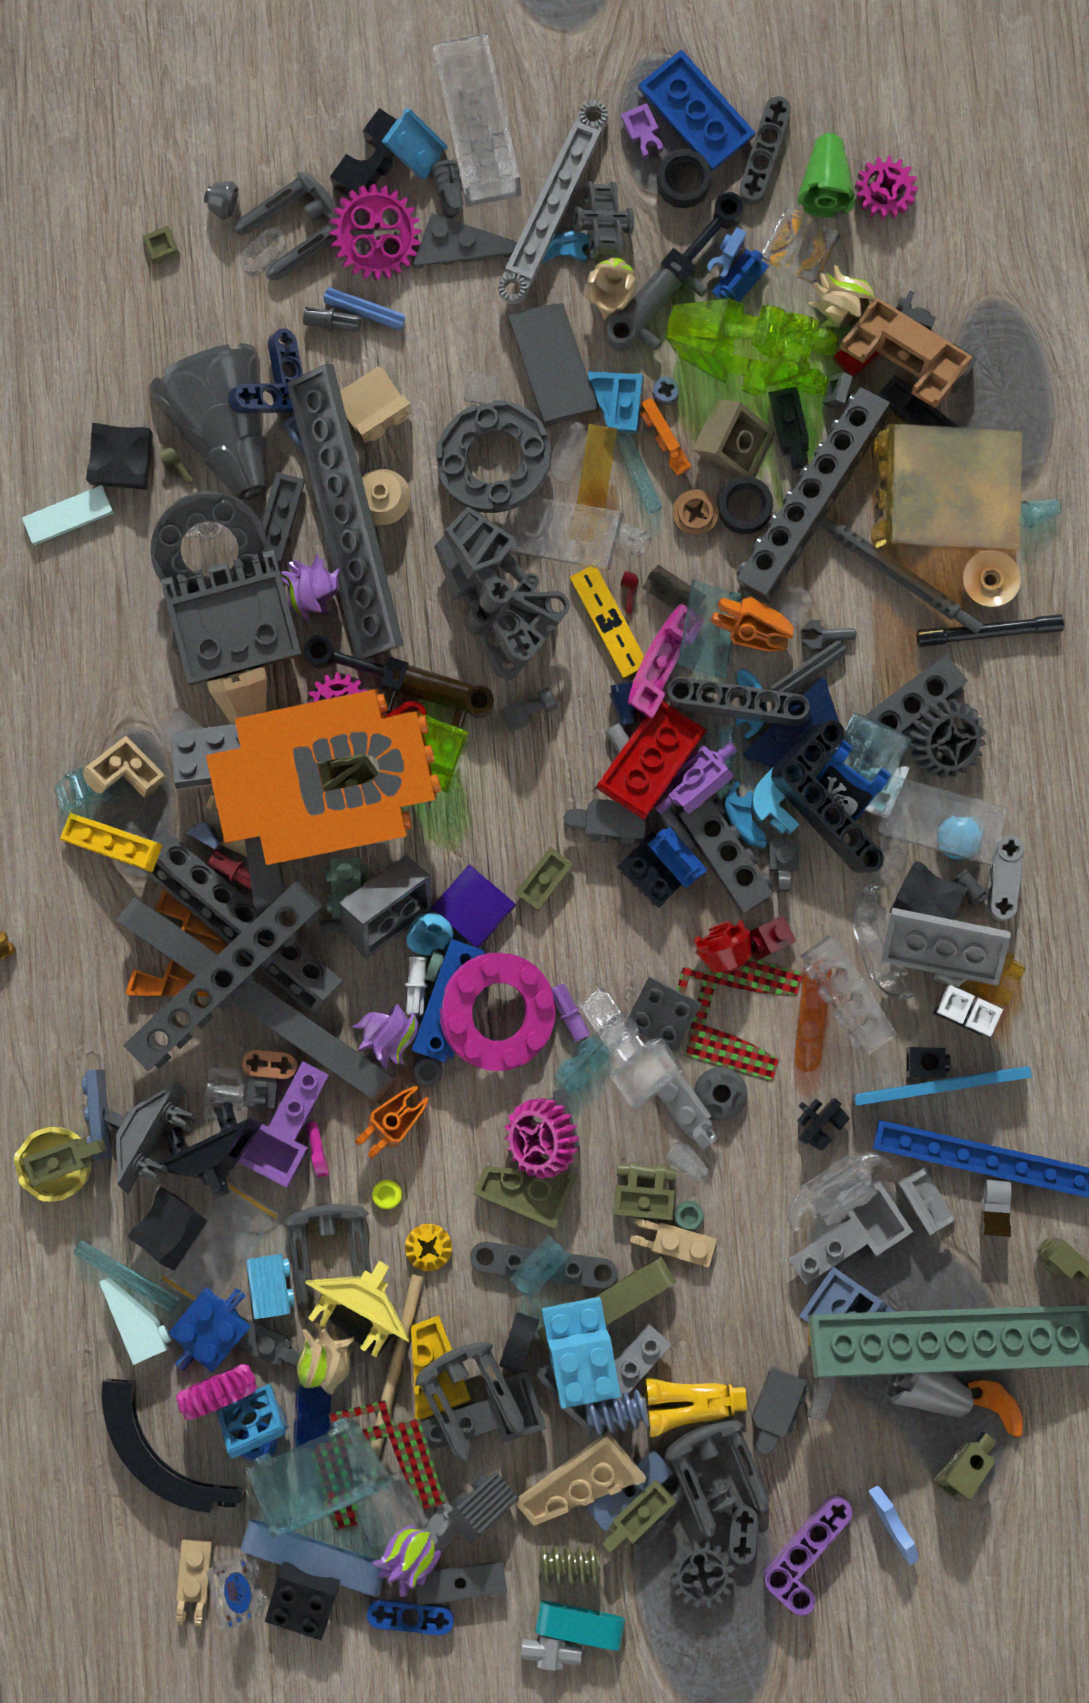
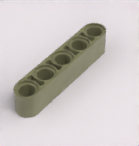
M662 1256L591 1298H601L605 1324L608 1325L676 1283V1280ZM543 1326L537 1330V1333L548 1350L545 1328Z

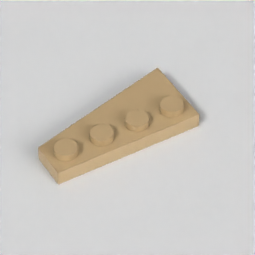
M607 1432L521 1494L515 1505L535 1526L568 1513L569 1509L579 1505L585 1506L593 1503L595 1499L604 1495L618 1493L622 1491V1488L635 1484L636 1486L645 1482L646 1476L611 1434Z

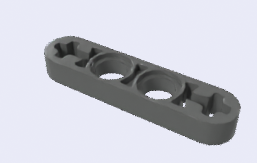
M780 96L772 97L765 106L741 181L740 197L743 202L750 205L758 204L765 195L789 120L790 103L787 99ZM776 106H780L783 113L779 114L777 124L771 123L774 114L773 110H775ZM766 131H772L777 135V140L772 144H767L762 140L761 135ZM758 157L765 158L769 163L768 168L765 170L756 169L753 166L754 159ZM753 177L759 178L756 187L758 192H755L753 196L749 195L747 188L751 187Z

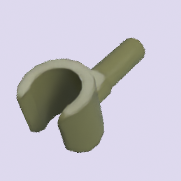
M173 448L160 451L165 467L174 464L187 484L193 480L183 467L177 452Z

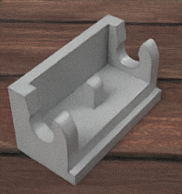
M924 1166L896 1182L926 1235L930 1236L954 1221L955 1217Z

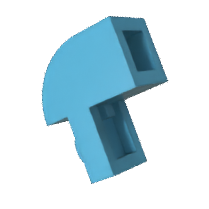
M772 768L760 780L753 792L752 812L760 824L769 816L772 819L769 823L780 834L786 832L790 835L800 824L779 805L786 797L772 782Z

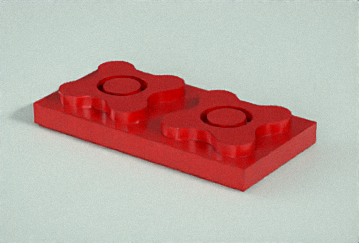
M662 701L653 718L646 716L595 788L645 820L707 730Z

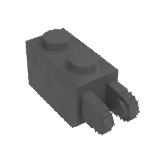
M593 799L588 803V810L569 809L568 811L566 810L563 816L565 825L571 828L574 827V829L585 830V836H591L590 841L608 843V838L620 839L619 844L637 846V841L643 842L645 820L613 800Z
M772 1365L751 1415L755 1425L759 1427L754 1444L761 1455L772 1453L771 1451L775 1447L779 1436L785 1438L787 1432H793L798 1416L794 1415L798 1403L804 1404L809 1388L805 1387L807 1381L804 1378Z

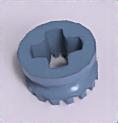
M671 377L659 378L653 387L654 399L661 405L672 404L676 401L679 392L678 383ZM662 384L667 387H673L670 397L658 393L661 391Z

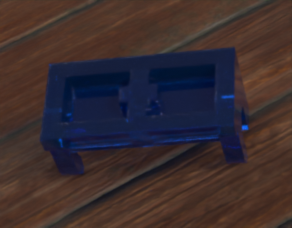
M296 1383L293 1444L295 1447L319 1448L316 1445L317 1443L329 1441L330 1419L328 1414L331 1413V1395L320 1386L305 1388L301 1383Z

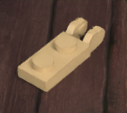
M636 1218V1225L645 1229L657 1230L654 1242L638 1235H631V1243L652 1248L654 1252L709 1268L717 1241L716 1238L659 1222L658 1224Z
M186 1538L181 1540L176 1601H178L176 1625L183 1626L186 1620V1603L195 1602L197 1603L194 1614L195 1627L203 1626L205 1603L208 1601L213 1541Z

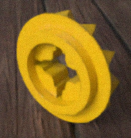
M436 1224L419 1225L409 1233L406 1239V1257L414 1267L422 1271L438 1270L448 1262L451 1256V1238L442 1227ZM437 1237L433 1248L439 1256L428 1253L420 1258L423 1246L420 1245L421 1243L418 1239L428 1243Z

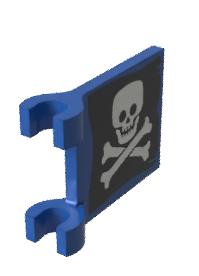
M843 740L815 778L856 821L875 796L885 787L891 774L881 768L871 782L866 780L843 763L853 748ZM806 790L805 798L810 803L812 796L810 791ZM826 811L825 821L830 823L831 817L829 812Z

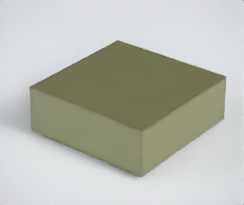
M169 226L142 236L154 265L180 254Z

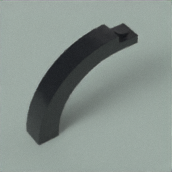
M106 1378L102 1381V1408L108 1434L120 1459L139 1482L164 1500L194 1511L210 1513L214 1509V1501H218V1506L236 1507V1503H241L244 1500L245 1487L210 1484L191 1479L174 1470L160 1458L149 1444L139 1422L136 1407L137 1381Z

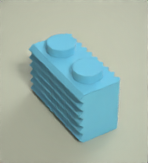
M282 1254L245 1259L253 1318L260 1319L290 1314L289 1307L295 1306L293 1290L287 1289L285 1277H291L289 1260H283Z

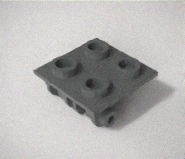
M648 977L625 1026L677 1052L702 1003L656 979Z

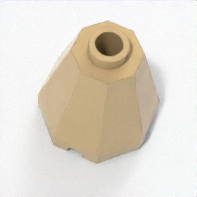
M265 666L207 681L210 694L231 724H235V718L259 714L267 710L268 675Z

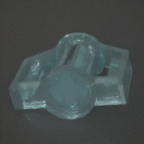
M85 767L66 773L55 786L54 791L61 812L64 814L113 799L111 788L106 789L101 795H95L94 791L84 780L83 770ZM67 779L76 801L71 804L68 802L63 783Z

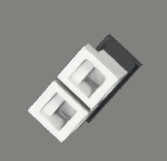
M949 985L943 988L932 1014L980 1036L984 1034L991 1037L1003 1009L980 998L974 999V995Z

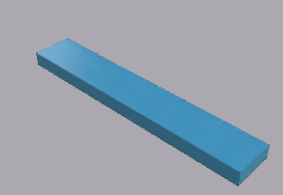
M1023 1066L853 1094L852 1102L853 1106L1031 1078V1068Z

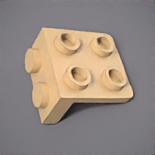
M381 367L374 368L340 391L346 417L364 444L370 440L378 439L385 433V430L394 424H401L412 413L411 405L405 395L401 396Z

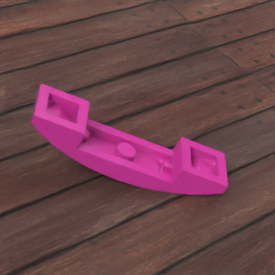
M678 605L656 635L640 664L631 687L628 703L649 718L654 717L666 694L662 689L685 645L692 644L704 621L703 618L685 605Z

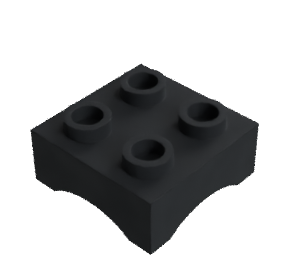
M92 423L91 450L86 475L88 483L90 485L147 490L153 440L151 429Z
M916 860L908 872L889 913H891L892 908L953 920L968 888L960 883H953L939 878L924 864Z
M160 1187L155 1194L149 1213L131 1230L127 1237L147 1251L159 1264L175 1271L208 1220L177 1195Z
M284 1561L276 1580L264 1622L322 1641L341 1580L333 1577L313 1576L301 1571L294 1564Z

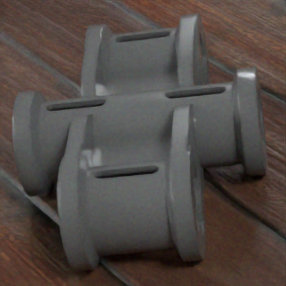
M587 181L584 189L586 210H582L581 207L577 206L574 208L573 230L575 233H580L581 230H588L591 259H597L598 257L621 258L623 253L621 231H625L626 234H632L634 229L633 208L619 211L616 182L593 184V181Z

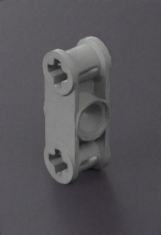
M1007 835L998 840L993 848L992 865L988 878L989 897L987 900V913L990 918L998 922L1013 917L1018 906L1019 891L1022 883L1024 844L1021 839L1014 835ZM1010 843L1011 849H1015V852L1007 856V851L1002 850V847ZM1003 901L1004 906L1008 907V910L1002 914L1000 909L996 908V904Z

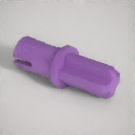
M560 984L552 988L553 1000L561 1014L559 1018L560 1020L564 1019L574 1042L590 1035L591 1033L579 1013L581 1008L580 1006L576 1007L566 985Z

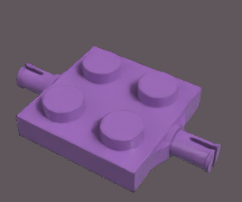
M729 741L717 753L710 751L704 745L700 746L689 756L665 790L667 795L656 803L655 809L662 815L669 807L676 804L690 814L693 810L700 807L705 800L717 790L723 788L734 777L724 762L737 752L734 745Z

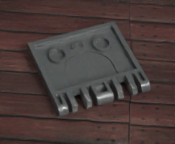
M274 549L263 552L268 572L263 574L258 554L251 555L252 566L256 573L254 577H245V568L240 559L234 560L239 580L233 582L228 562L207 567L212 588L207 589L202 569L195 570V579L200 590L198 592L189 593L188 581L184 574L177 575L182 594L179 597L173 577L161 579L189 686L302 656Z

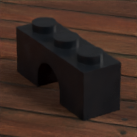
M378 108L363 129L365 141L375 148L374 154L369 159L356 160L346 153L330 175L334 188L348 197V192L352 190L359 196V187L364 186L369 193L370 186L375 184L381 175L386 176L393 165L392 160L396 155L381 141L397 119Z

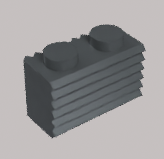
M496 1471L488 1477L485 1473L480 1475L471 1483L473 1490L469 1494L464 1491L451 1502L454 1508L447 1515L469 1542L479 1538L519 1500L515 1492L511 1490V1487L507 1485V1482Z

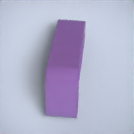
M834 1494L827 1497L764 1570L763 1578L768 1590L796 1615H807L815 1607L814 1595L800 1577L852 1517L851 1506L841 1495ZM833 1505L837 1507L842 1505L843 1514L841 1516L838 1514L833 1515L831 1510ZM823 1515H825L827 1520L832 1516L830 1519L833 1524L832 1528L821 1518ZM815 1526L825 1528V1535L820 1540L810 1538V1531ZM795 1549H802L806 1553L804 1560L799 1563H794L790 1560V1554ZM774 1572H783L786 1575L784 1583L778 1586L770 1583V1577ZM799 1592H804L808 1595V1601L802 1606H796L792 1603L794 1595Z

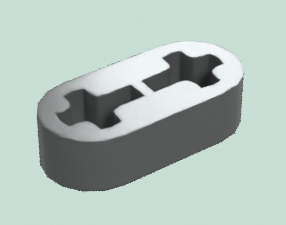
M746 1504L735 1507L733 1514L730 1516L728 1551L732 1560L739 1564L751 1562L756 1553L758 1516L755 1510ZM742 1511H747L748 1516L753 1518L752 1522H747L746 1532L741 1531V1523L736 1520L737 1516H742ZM740 1537H745V1545L747 1548H750V1552H745L744 1557H739L738 1552L734 1551V1547H739Z

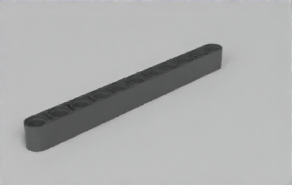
M135 896L132 897L117 918V921L195 976L218 956L217 953ZM224 970L219 972V981L224 985H230L232 982L230 973ZM253 980L244 989L239 985L232 992L235 996L232 1002L375 1102L380 1104L396 1081L390 1074L257 981Z

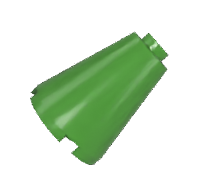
M825 133L816 139L798 193V205H803V211L812 216L830 218L834 217V212L842 210L844 215L850 212L855 205V194L844 141L834 133Z

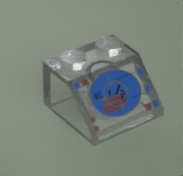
M244 1553L215 1561L207 1570V1576L221 1632L261 1617L264 1612L263 1607H267L264 1590L258 1589L256 1578L259 1577V1568L256 1559L251 1560L250 1555Z

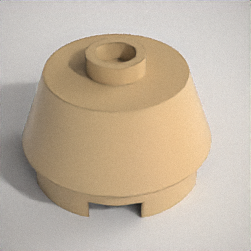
M376 469L363 475L362 481L373 524L388 525L403 517L408 510L411 498L409 486L404 478L388 469Z

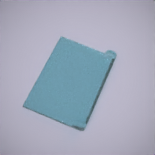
M692 580L678 665L717 678L727 679V668L732 645L730 632L715 626L710 619L715 612L734 618V616L721 611L717 604L720 598H726L739 603L741 593L729 592L697 580Z

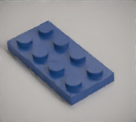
M682 49L638 84V90L691 150L704 156L710 165L711 172L755 137L756 132Z

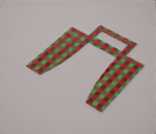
M750 958L740 968L732 972L714 973L709 970V973L683 966L677 991L685 994L689 977L703 981L698 1002L702 1004L689 1029H692L685 1056L773 1081L779 1059L747 1041L704 1025L716 983L760 993L797 994L803 973L761 960L756 961L754 958Z
M386 1400L328 1414L336 1439L309 1445L336 1530L358 1525L357 1495L346 1447L384 1437L390 1438L400 1468L423 1509L446 1504L420 1418L393 1425ZM380 1411L384 1424L343 1434L339 1420Z

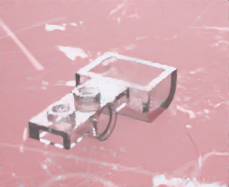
M605 988L597 989L578 1005L619 1066L609 1075L633 1110L640 1109L683 1073L680 1062L662 1038L651 1039L643 1045L637 1036L639 1029L636 1022L628 1014L618 1009Z

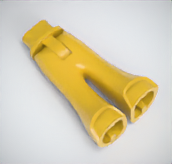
M658 1379L644 1380V1397L647 1406L671 1402H692V1405L648 1408L649 1427L647 1429L650 1437L661 1435L683 1425L719 1420L729 1415L730 1417L734 1416L735 1412L747 1411L745 1387L732 1388L731 1384H680Z

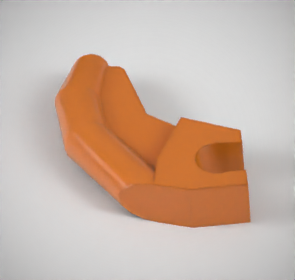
M983 1379L967 1382L969 1389L979 1387L981 1390L980 1396L973 1398V1404L998 1413L1006 1431L1012 1434L1013 1437H1021L1024 1419L1017 1400L999 1382Z

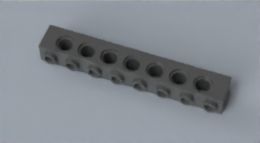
M862 387L859 388L856 395L852 394L845 404V412L841 418L834 420L829 430L830 435L825 442L822 441L817 446L814 453L815 458L810 466L806 465L799 475V483L794 490L790 489L783 501L784 506L780 512L775 513L768 523L769 529L764 537H759L752 548L753 553L748 561L742 562L738 568V577L736 579L740 588L770 604L820 527L823 518L827 516L893 414L890 402ZM857 419L865 420V423L861 426L852 425ZM841 443L850 444V446L845 450L837 449L838 445H840ZM832 466L835 468L830 474L821 473L825 467ZM809 491H819V494L814 498L806 497ZM795 514L804 515L803 519L799 522L790 521ZM780 538L789 539L783 546L775 545V542ZM769 561L773 563L772 567L768 570L759 569L760 565L764 562Z
M164 830L153 840L163 846L153 872L143 871L228 944L259 917L256 915L254 905L243 894L233 888L221 875L213 871L200 857L193 854L169 832ZM269 930L261 932V940L267 945H272L275 941L274 934ZM296 940L288 948L281 945L274 952L278 957L268 967L264 968L262 965L258 967L263 974L312 1015L334 995L343 981L333 970L326 967ZM242 950L240 954L253 963V955L247 950Z
M299 881L293 883L123 1046L147 1071L154 1066L160 1069L172 1058L168 1053L175 1046L181 1049L193 1038L189 1033L196 1026L202 1029L214 1018L211 1012L218 1005L223 1009L235 998L232 992L239 985L244 989L256 978L253 972L260 965L266 968L278 957L274 952L281 945L288 948L299 937L296 931L303 924L309 928L320 917L317 911L322 905ZM289 909L295 913V924L289 925L283 921L282 913L284 910ZM263 930H269L274 934L275 941L272 945H267L261 940V932ZM242 950H247L253 955L252 965H245L241 962L239 956ZM224 970L230 973L232 977L230 985H224L219 981L218 974L220 971ZM199 991H205L210 995L211 1001L209 1005H202L198 1001L197 994ZM178 1011H183L189 1016L188 1025L178 1023L176 1019ZM157 1031L164 1032L167 1035V1045L157 1043L155 1039Z

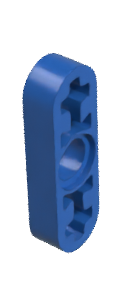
M379 1598L370 1604L367 1611L368 1622L378 1629L445 1635L452 1629L454 1623V1615L451 1609L437 1604L418 1605L417 1602ZM379 1606H384L385 1612L394 1613V1607H399L397 1613L398 1624L392 1623L393 1616H385L383 1621H378L377 1615L373 1614L372 1611H377ZM411 1608L418 1612L419 1621L416 1624L407 1625L403 1621L402 1613L406 1609ZM424 1610H429L428 1617L436 1618L440 1612L444 1613V1618L449 1619V1623L446 1622L442 1628L437 1627V1622L428 1620L427 1627H423Z

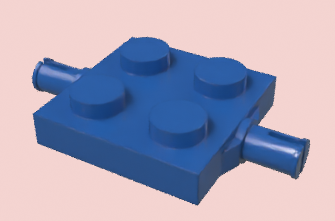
M208 1287L205 1288L168 1332L185 1350L175 1362L177 1367L181 1365L179 1367L180 1370L185 1371L192 1360L195 1359L213 1373L251 1328L235 1309L242 1299L245 1298L244 1293L238 1295L241 1292L240 1289L236 1288L230 1297L224 1300L215 1295Z

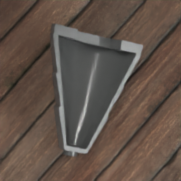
M240 343L237 345L239 349H231L229 344L193 354L164 370L165 377L161 380L159 377L152 380L149 385V392L154 403L180 430L181 435L205 459V464L239 500L243 498L251 500L260 496L261 491L266 489V440L263 437V413L236 412L229 404L228 395L232 389L240 384L260 383V360L256 349L252 345ZM241 394L239 395L240 399L245 400V403L250 399H253V396L250 398H243Z

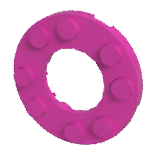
M494 952L474 957L464 963L452 975L444 989L446 992L443 998L442 1009H440V1023L443 1034L452 1050L461 1059L475 1067L490 1071H506L520 1067L533 1059L542 1050L551 1035L555 1021V1002L551 986L544 974L533 963L520 956ZM495 983H506L513 986L522 995L525 1003V1014L521 1028L512 1037L503 1041H492L483 1037L476 1029L472 1019V1006L477 995L485 987Z

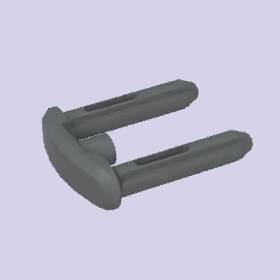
M298 172L297 179L239 218L234 226V230L238 235L249 234L306 193L311 194L315 199L304 207V210L313 222L324 214L329 220L338 219V216L333 212V209L337 206L329 193L317 180L308 173ZM329 223L273 262L266 272L267 278L269 280L283 278L336 241V237L328 235V232L335 230L336 226Z
M341 1203L323 1204L298 1211L288 1216L283 1224L289 1229L296 1297L302 1310H310L315 1299L313 1287L305 1283L306 1280H312L306 1230L307 1223L317 1221L319 1236L337 1234L335 1219H346L354 1277H361L365 1270L371 1273L365 1217L369 1213L363 1207ZM355 1232L360 1233L363 1262L358 1260ZM297 1239L301 1240L304 1269H301L299 1264Z
M486 1341L461 1346L445 1353L424 1368L417 1375L415 1386L422 1388L454 1456L462 1462L468 1461L471 1457L470 1445L437 1377L447 1371L453 1384L465 1379L469 1374L463 1364L464 1361L471 1358L475 1359L508 1428L515 1434H520L524 1431V1418L491 1353L493 1345ZM488 1366L492 1367L504 1392L503 1396L498 1394L487 1371ZM434 1394L438 1395L450 1419L449 1424H446L434 1400Z
M736 1419L711 1422L697 1427L673 1442L665 1454V1460H670L698 1530L706 1538L714 1536L715 1522L687 1454L697 1447L702 1460L718 1455L719 1452L714 1442L716 1438H726L753 1507L759 1513H766L769 1510L768 1495L741 1431L744 1424ZM739 1445L746 1460V1463L748 1465L750 1471L749 1473H747L740 1453L738 1451ZM684 1470L687 1471V1474L695 1491V1498H693L686 1478L684 1476Z

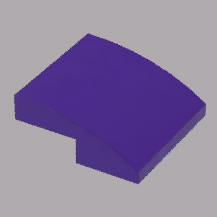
M469 864L431 909L448 920L451 926L476 948H480L514 909L516 904Z

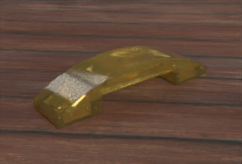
M595 424L588 425L571 535L573 540L600 543L618 428Z

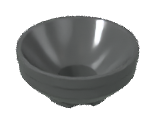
M726 1067L709 1069L698 1078L695 1084L694 1092L710 1113V1119L717 1121L732 1119L743 1110L746 1104V1084L743 1078L732 1069ZM717 1085H725L730 1089V1098L724 1103L717 1102L713 1098V1090Z

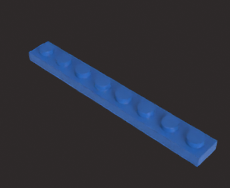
M878 1120L872 1149L1089 1198V1167Z

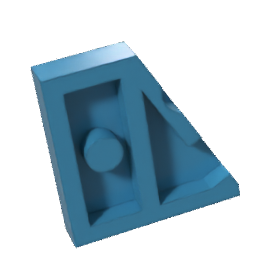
M588 372V378L592 384L609 431L638 433L644 384L643 374Z

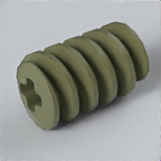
M541 1545L539 1579L543 1575L545 1583L550 1584L552 1577L555 1576L558 1585H561L564 1577L567 1576L570 1585H574L576 1578L579 1577L582 1586H586L588 1578L591 1577L594 1586H598L600 1552L596 1556L594 1548L589 1547L587 1554L584 1555L581 1546H577L574 1555H572L570 1547L565 1546L563 1553L560 1554L557 1545H553L550 1554H548L546 1546Z

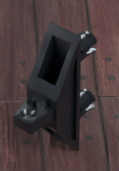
M231 1102L222 1103L223 1109L217 1106L214 1107L221 1131L188 1148L182 1128L178 1126L172 1127L173 1133L165 1131L164 1136L166 1137L171 1155L158 1162L161 1165L167 1166V1173L201 1179L204 1185L209 1186L211 1194L218 1197L229 1193L226 1176L229 1175V1170L236 1166L263 1124L251 1118L237 1124Z

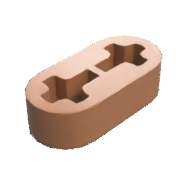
M251 1050L242 1059L244 1071L248 1075L256 1077L290 1079L295 1076L299 1068L296 1057L285 1052ZM254 1055H259V1060L268 1061V1067L260 1066L257 1068V1072H254L253 1067L248 1065V1060L254 1059ZM284 1057H287L288 1063L293 1064V1068L288 1069L286 1074H282V1069L272 1068L273 1062H283Z

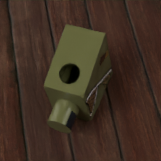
M981 1432L974 1443L962 1442L932 1481L955 1500H971L995 1463V1460L988 1454L997 1442L985 1432ZM970 1458L973 1461L972 1467L970 1465Z

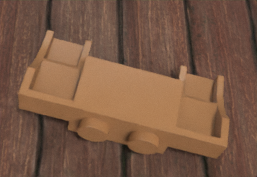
M878 297L866 308L859 321L842 340L840 349L862 363L877 351L919 377L920 380L914 385L911 393L934 408L951 392L953 384L968 370L973 356Z

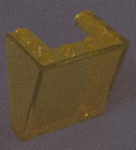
M888 424L877 434V437H874L873 454L878 455L880 461L879 479H884V491H879L878 508L883 509V516L871 527V542H876L878 549L1015 551L1019 549L1022 470L1021 431Z

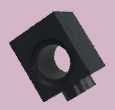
M907 1047L906 1077L945 1078V1072H950V1054H945L946 1048ZM926 1054H930L935 1058L936 1065L932 1071H927L922 1067L921 1060Z

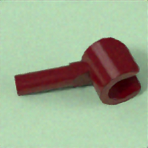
M628 571L624 572L620 586L628 588L625 613H632L638 577L636 574Z

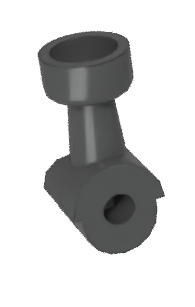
M548 687L539 691V698L525 704L511 703L500 710L510 732L533 721L531 716L543 708L547 712L558 708Z

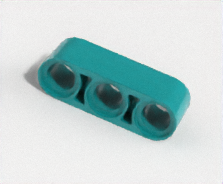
M542 1600L540 1602L535 1633L617 1651L621 1647L626 1619L615 1614Z

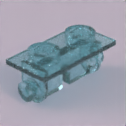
M593 1035L579 1045L578 1051L571 1059L565 1060L558 1067L554 1078L571 1094L575 1090L578 1092L592 1077L585 1069L590 1066L597 1072L610 1059L608 1055L612 1051L602 1040Z
M548 1235L509 1280L516 1285L515 1287L532 1299L571 1254Z

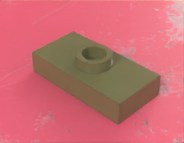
M550 846L515 894L539 911L574 864Z

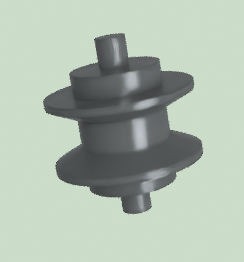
M717 1480L713 1481V1488L709 1490L710 1494L706 1496V1500H714L716 1504L712 1512L719 1511L723 1513L726 1511L728 1516L733 1514L731 1508L736 1505L735 1501L739 1499L738 1496H731L729 1492L733 1485L718 1484Z

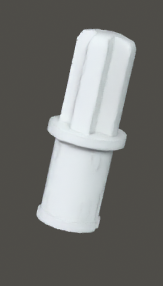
M409 957L408 983H405V986L408 987L406 1013L408 1015L414 1013L415 1016H420L424 1013L425 988H428V984H425L428 958Z

